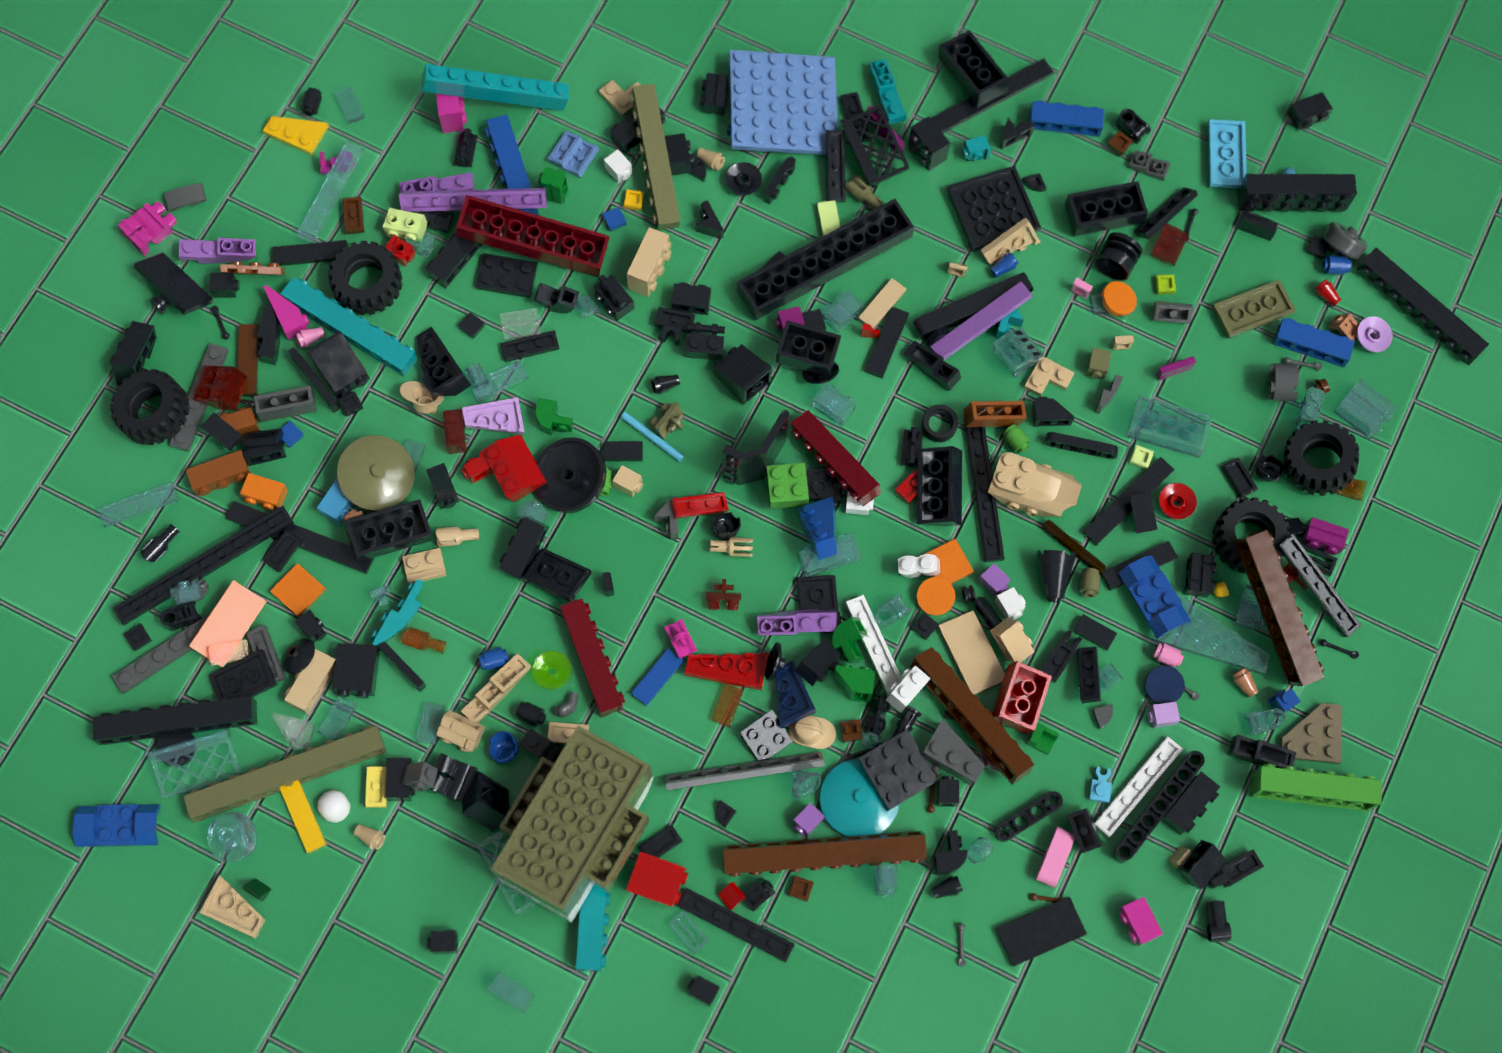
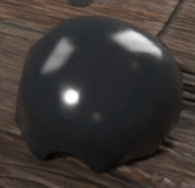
M1262 454L1255 463V473L1264 482H1276L1284 474V465L1274 455L1264 456Z
M732 512L718 513L711 520L713 534L724 540L735 537L741 527L740 517L736 518Z

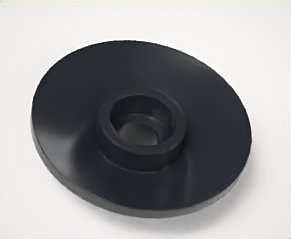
M748 162L736 163L726 173V184L737 195L753 194L759 189L762 182L760 170Z
M834 362L830 377L803 370L802 376L810 384L826 383L838 375L839 366Z
M303 638L296 641L288 649L283 660V668L287 673L297 674L310 664L315 654V644L313 641Z
M776 642L770 651L765 671L766 680H770L777 670H782L785 658H782V648L779 642Z

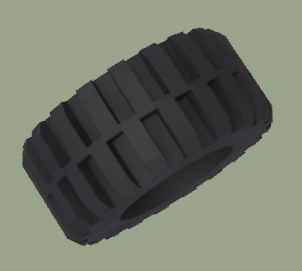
M361 241L360 244L353 242L350 243V247H343L341 249L342 252L340 254L336 253L333 257L335 261L330 262V270L328 271L330 287L343 308L348 307L354 313L358 311L359 315H365L367 312L373 315L375 311L380 310L382 312L386 310L385 307L387 305L390 307L394 304L393 299H398L400 295L399 290L402 289V274L394 254L388 251L384 245L378 246V243L373 241L370 244L367 241ZM373 267L382 271L381 279L373 287L357 289L349 285V280L353 273L361 268Z
M148 369L140 370V373L135 372L131 374L130 378L122 380L121 386L118 385L115 389L116 394H113L111 399L113 404H110L111 417L115 425L132 441L146 445H154L155 442L157 444L163 443L165 439L169 440L174 437L173 434L175 432L178 433L181 430V425L185 424L187 420L185 418L189 414L187 394L171 376L157 369H150V371ZM154 396H162L160 407L154 414L147 418L138 419L139 409L146 400Z
M1316 420L1311 421L1310 425L1307 423L1301 425L1300 430L1295 429L1292 432V436L1288 438L1285 446L1284 467L1286 476L1290 477V482L1293 485L1298 484L1299 490H1307L1308 494L1311 495L1319 493V496H1325L1327 492H1330L1332 495L1337 493V489H1345L1347 483L1350 484L1353 481L1358 469L1360 454L1359 446L1355 443L1356 438L1353 434L1349 435L1347 428H1340V424L1335 422L1329 424L1327 420H1323V423H1318ZM1325 447L1334 451L1340 458V461L1331 468L1317 469L1308 465L1304 461L1303 455L1312 448Z
M1252 497L1250 501L1248 498H1242L1239 502L1234 501L1222 512L1215 522L1216 525L1212 531L1214 535L1212 543L1217 546L1214 550L1216 554H1221L1220 560L1223 563L1228 562L1230 564L1229 568L1232 570L1238 568V572L1245 573L1233 541L1237 539L1235 526L1240 522H1251L1258 525L1262 530H1268V533H1271L1274 539V549L1282 558L1283 554L1277 548V545L1291 534L1287 532L1290 526L1288 522L1284 521L1286 516L1283 512L1279 513L1277 511L1278 507L1275 505L1270 506L1268 504L1269 501L1263 499L1260 502L1259 498Z

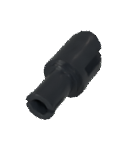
M170 524L160 536H154L141 550L142 557L149 562L157 561L169 549L168 544L180 531Z

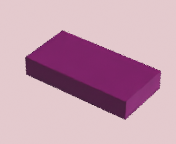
M1192 356L1159 368L1156 377L1159 381L1192 370L1196 360Z

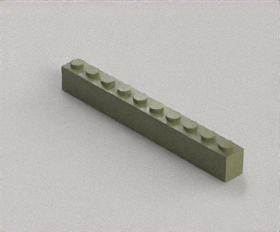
M367 726L361 732L345 734L342 739L326 741L320 747H309L301 754H290L279 762L271 761L265 767L249 769L246 774L230 776L227 778V781L211 783L202 790L194 789L183 797L189 817L196 823L281 792L279 788L281 786H292L293 782L299 780L300 784L382 755L387 753L378 727Z

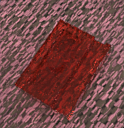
M1169 224L1164 225L1150 256L1175 266L1189 237V233L1186 234L1181 229Z

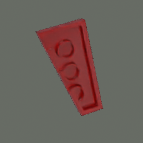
M762 652V654L744 653L742 655H733V653L725 655H689L685 676L762 691L769 652Z

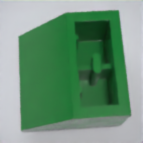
M849 664L836 665L833 679L851 701L870 703L873 694L875 671H872L869 667H860L858 669L852 668Z

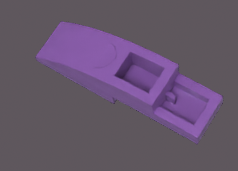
M472 172L436 179L435 176L400 182V192L475 190Z
M217 238V241L179 239V260H198L200 264L238 262L256 257V239Z
M806 609L758 615V635H793L798 632L835 631L837 628V611Z

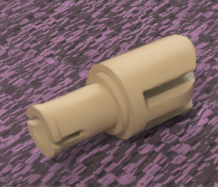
M455 526L438 528L436 530V544L439 547L460 545L462 541L479 540L478 528L461 530V528Z
M731 537L728 541L711 540L710 552H728L729 556L753 557L751 552H734V550H753V545L734 544V542L751 543L753 538Z

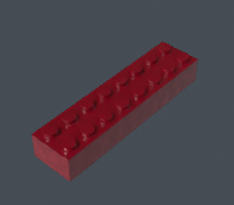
M470 195L465 197L456 226V237L596 277L600 275L610 238L609 235Z

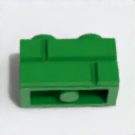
M546 167L538 178L540 188L546 189L547 201L563 204L568 193L566 174L564 171H555L553 168Z

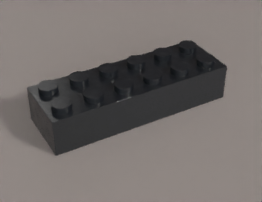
M1246 174L1237 190L1239 210L1247 212L1263 210L1264 212L1281 210L1282 212H1289L1291 210H1299L1300 212H1343L1348 209L1357 195L1355 174Z

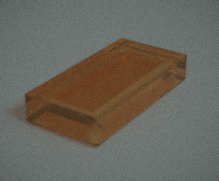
M247 639L206 646L210 666L238 661L250 655Z
M725 684L712 721L730 728L744 690Z

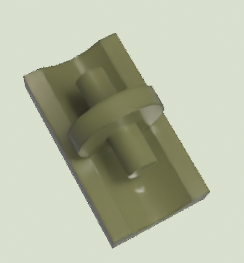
M675 401L673 404L664 403L661 407V412L664 414L663 417L660 419L656 416L650 422L651 426L663 439L675 429L682 430L684 427L681 423L684 412L679 408V403Z

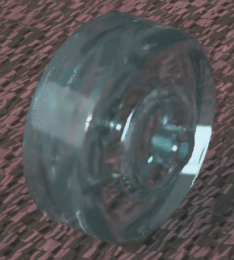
M230 812L219 815L211 822L208 828L207 843L209 849L221 861L235 862L245 859L253 852L256 846V828L250 818L243 813Z

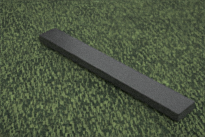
M814 752L665 775L666 789L672 790L822 767L825 764L822 753Z

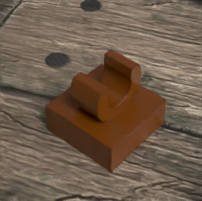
M860 719L840 722L843 743L863 740Z

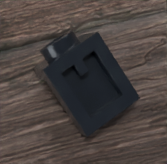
M761 878L743 893L746 897L743 901L754 912L776 892L773 890L774 887L770 881Z

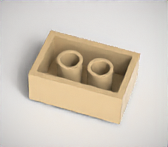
M650 227L648 228L627 272L628 290L649 297L650 293L655 291L657 287L656 280L658 276H662L665 268L663 265L665 261H669L672 251H670L672 244L670 243V235Z

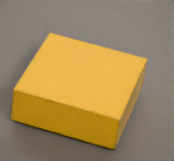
M626 189L623 207L625 209L642 211L644 192Z

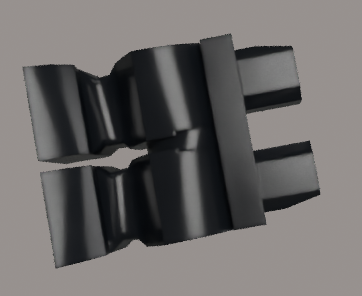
M440 753L435 765L438 772L434 788L426 789V791L433 794L439 792L441 796L462 804V798L478 769ZM446 773L450 778H445L442 775Z

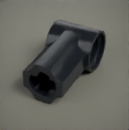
M1224 901L1206 902L1208 941H1231V927L1227 923Z

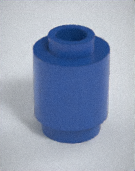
M1326 256L1322 261V270H1324L1325 274L1344 275L1350 272L1351 260L1344 256Z
M501 646L483 651V654L479 655L483 670L502 667L506 664L505 661L509 660L506 649L502 650Z

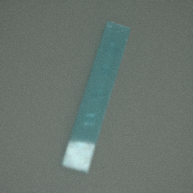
M346 140L296 234L297 238L307 243H315L364 151L363 147Z

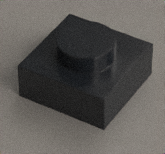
M923 613L911 629L927 640L939 624L926 613Z

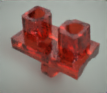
M722 579V584H714V590H722V592H706V599H708L710 610H719L720 599L727 600V610L738 609L741 593H726V590L734 591V585L726 584V579Z

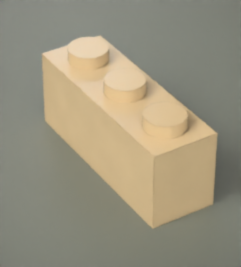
M315 649V654L310 664L303 671L296 674L295 683L287 689L285 702L309 715L334 673L336 659Z

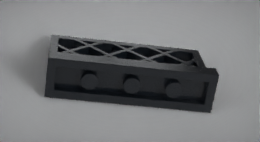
M881 105L875 106L850 119L845 118L840 121L863 174L872 188L910 169ZM877 111L881 115L879 123L870 120L871 115ZM858 120L865 121L863 130L855 128L853 123ZM868 123L877 126L874 134L865 131ZM880 127L888 130L886 138L877 135ZM863 135L873 137L870 146L862 144ZM875 139L885 141L882 150L872 147ZM887 143L895 145L894 154L884 151ZM871 150L880 153L877 162L869 159ZM883 154L892 157L889 166L880 163ZM894 159L902 160L904 166L899 169L892 167ZM878 166L886 168V174L878 178L876 174Z

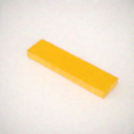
M299 780L293 782L292 786L286 787L284 785L279 787L306 852L309 854L326 846L323 834Z

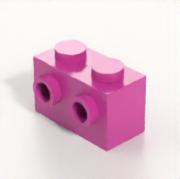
M1145 897L1119 909V917L1122 923L1127 925L1130 931L1128 932L1129 937L1137 946L1163 935Z

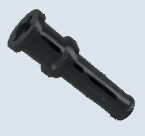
M906 706V711L901 720L897 721L898 727L891 738L907 729L909 732H912V726L922 714L915 708Z

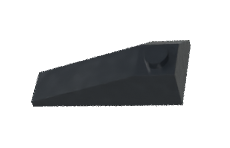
M430 327L416 337L422 362L423 382L432 396H457L471 386L433 327Z

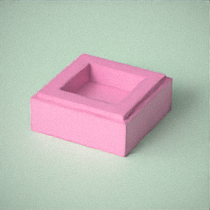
M1076 278L1071 291L1087 299L1093 286Z

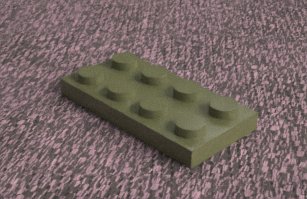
M1280 279L1218 302L1212 306L1228 339L1292 315L1296 311Z

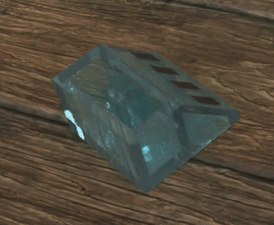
M1022 328L1007 332L992 343V351L1015 378L1045 357L1044 353Z

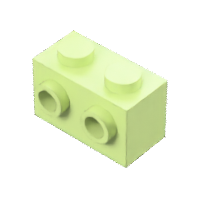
M389 208L383 229L389 238H392L395 234L398 238L408 242L421 243L428 223L423 214Z

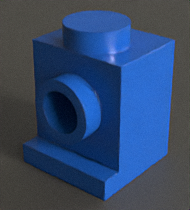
M1292 688L1287 692L1283 689L1267 700L1278 716L1286 713L1301 702Z

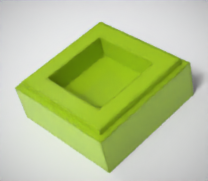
M1156 275L1157 295L1176 293L1174 275Z

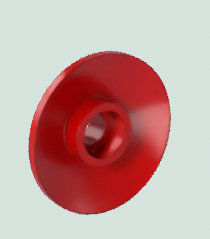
M1172 483L1161 491L1159 506L1166 516L1182 520L1194 513L1197 507V498L1193 490L1187 485ZM1173 501L1179 502V506H1175Z

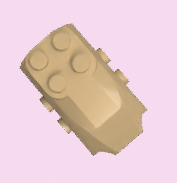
M1001 452L988 493L1002 504L1007 505L1009 509L1022 510L1029 516L1061 517L1064 510L1076 505L1082 484L1077 482L1073 475L1052 469L1047 464L1040 465L1034 463L1029 458L1009 452Z

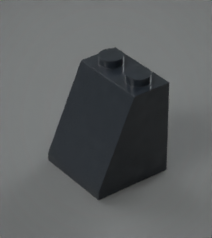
M341 331L307 350L315 367L338 399L351 393L355 388L364 386L370 380L367 371Z
M741 344L738 347H733L724 359L720 358L714 364V375L744 405L771 383L772 367Z

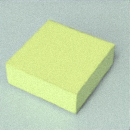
M1136 445L1129 464L1147 470L1154 451Z

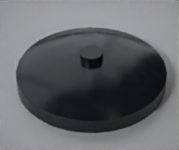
M574 437L558 440L548 446L536 462L547 483L536 489L535 492L542 503L554 511L560 513L579 512L589 507L599 497L604 488L607 473L605 460L600 451L586 440Z

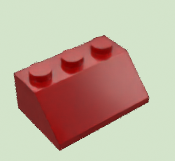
M521 434L497 440L482 450L507 499L517 502L547 483Z

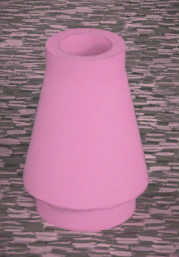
M322 327L299 330L295 336L300 348H307L321 338H324L325 334Z

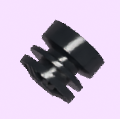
M1113 232L1108 235L1103 248L1100 249L1095 258V267L1111 279L1125 281L1132 273L1134 265L1137 264L1143 253V249L1132 237L1123 233Z

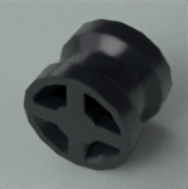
M160 292L156 298L150 299L151 304L161 314L165 313V309L173 306Z

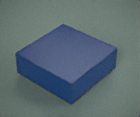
M620 207L603 213V218L610 231L627 225Z
M291 421L281 428L284 434L281 439L289 448L304 436Z

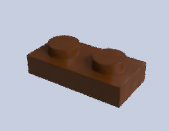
M361 196L343 198L346 234L365 233Z

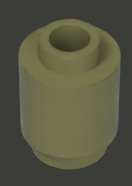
M1085 568L1081 574L1080 593L1086 598H1094L1095 595L1099 594L1100 574L1097 569Z

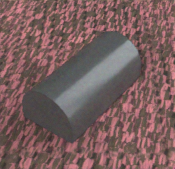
M1155 301L1152 310L1153 321L1190 324L1193 305Z

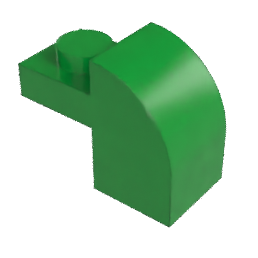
M538 398L536 418L540 429L548 435L553 434V429L563 433L567 431L572 432L573 419L557 416V401Z
M850 617L839 624L833 633L832 642L834 649L843 650V656L849 663H859L864 660L855 643L868 635L860 618Z

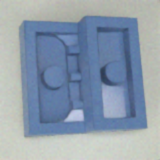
M566 131L547 159L564 171L581 178L598 153L599 148L597 145L583 141L581 136Z

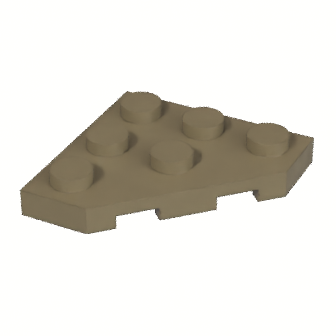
M1320 704L1280 739V747L1297 752L1295 760L1340 764L1342 705Z

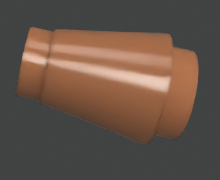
M1244 667L1232 674L1233 682L1248 697L1259 692L1250 670L1247 671Z

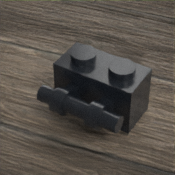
M601 275L598 278L600 283L594 286V297L599 304L602 303L605 306L604 309L609 317L613 316L618 321L634 310V301L613 275L607 278Z
M700 322L695 324L688 323L687 331H695V334L687 333L685 357L708 360L723 359L724 336H717V333L725 334V326H718V324L702 325ZM708 332L711 333V335H702L700 333Z

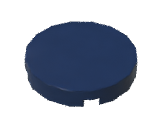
M1159 666L1152 669L1145 680V690L1148 697L1159 704L1176 702L1182 696L1185 689L1182 674L1171 666Z

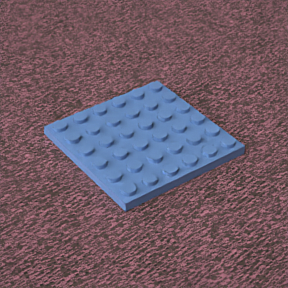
M730 50L731 149L826 155L825 132L826 130H838L835 57Z

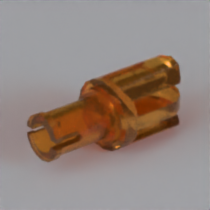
M412 627L401 636V642L404 645L421 651L428 648L443 654L447 645L446 641L432 638L429 632Z

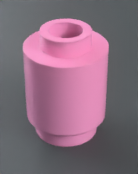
M1159 643L1153 654V657L1158 662L1173 668L1176 665L1180 666L1184 658L1181 655V650L1166 643Z

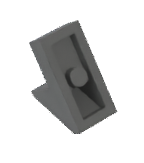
M669 500L656 513L654 522H666V532L671 535V540L678 539L677 519H674Z

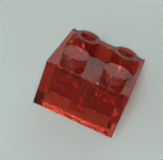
M205 365L193 400L221 410L236 411L248 376L233 366Z

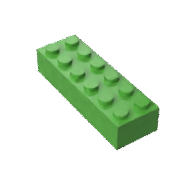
M1264 764L1251 774L1250 797L1369 812L1381 805L1382 781L1375 780V777L1372 776L1356 778L1354 774L1339 776L1331 771L1315 773L1313 769L1298 771L1294 767L1286 766L1281 769L1275 768V765Z

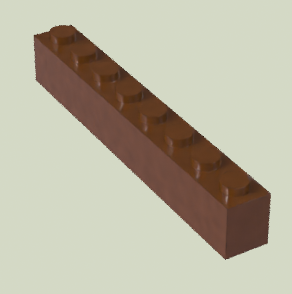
M930 647L914 658L910 668L913 669L914 666H917L930 678L925 686L1010 784L1014 785L1027 776L1035 765L1031 757L1024 753L1017 741L1010 737L1006 729L982 705L979 698L968 689L966 683L960 680L953 668L948 666L942 659V656Z

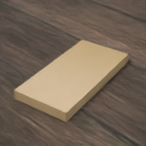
M974 611L938 625V629L964 682L974 695L1003 682L1005 673Z

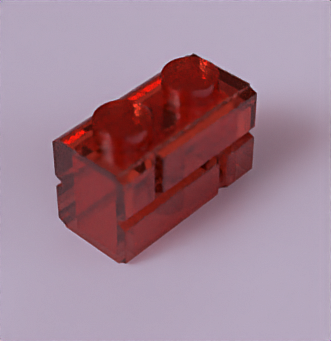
M462 409L443 411L448 454L467 452L465 421Z

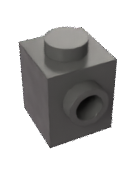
M425 762L409 764L406 768L403 784L420 792L425 791V789L434 788L438 769Z

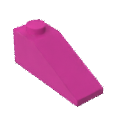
M263 286L288 340L295 338V334L299 330L308 329L307 324H309L305 313L301 315L298 307L269 286Z

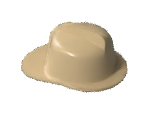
M417 381L405 382L400 387L402 397L412 402L414 409L419 413L435 414L438 405L444 399V396H432L426 385Z
M807 716L789 726L791 739L802 746L825 749L833 744L836 738L834 726L823 718Z

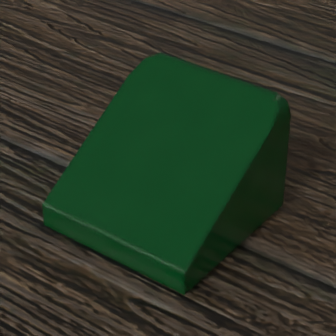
M253 879L243 886V890L261 902L271 892V888L258 879Z

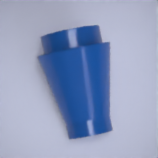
M1010 252L1004 254L990 270L997 278L1016 269L1019 263Z

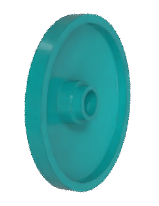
M857 759L845 761L833 768L824 779L820 790L819 801L821 812L825 816L824 819L834 831L842 836L881 834L892 824L899 809L898 805L889 811L886 810Z

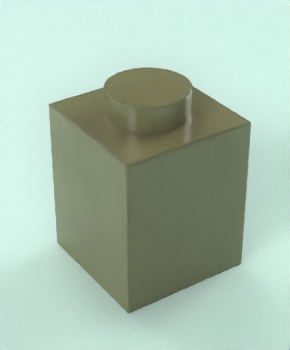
M1093 348L1089 356L1086 375L1094 379H1104L1108 372L1111 351Z

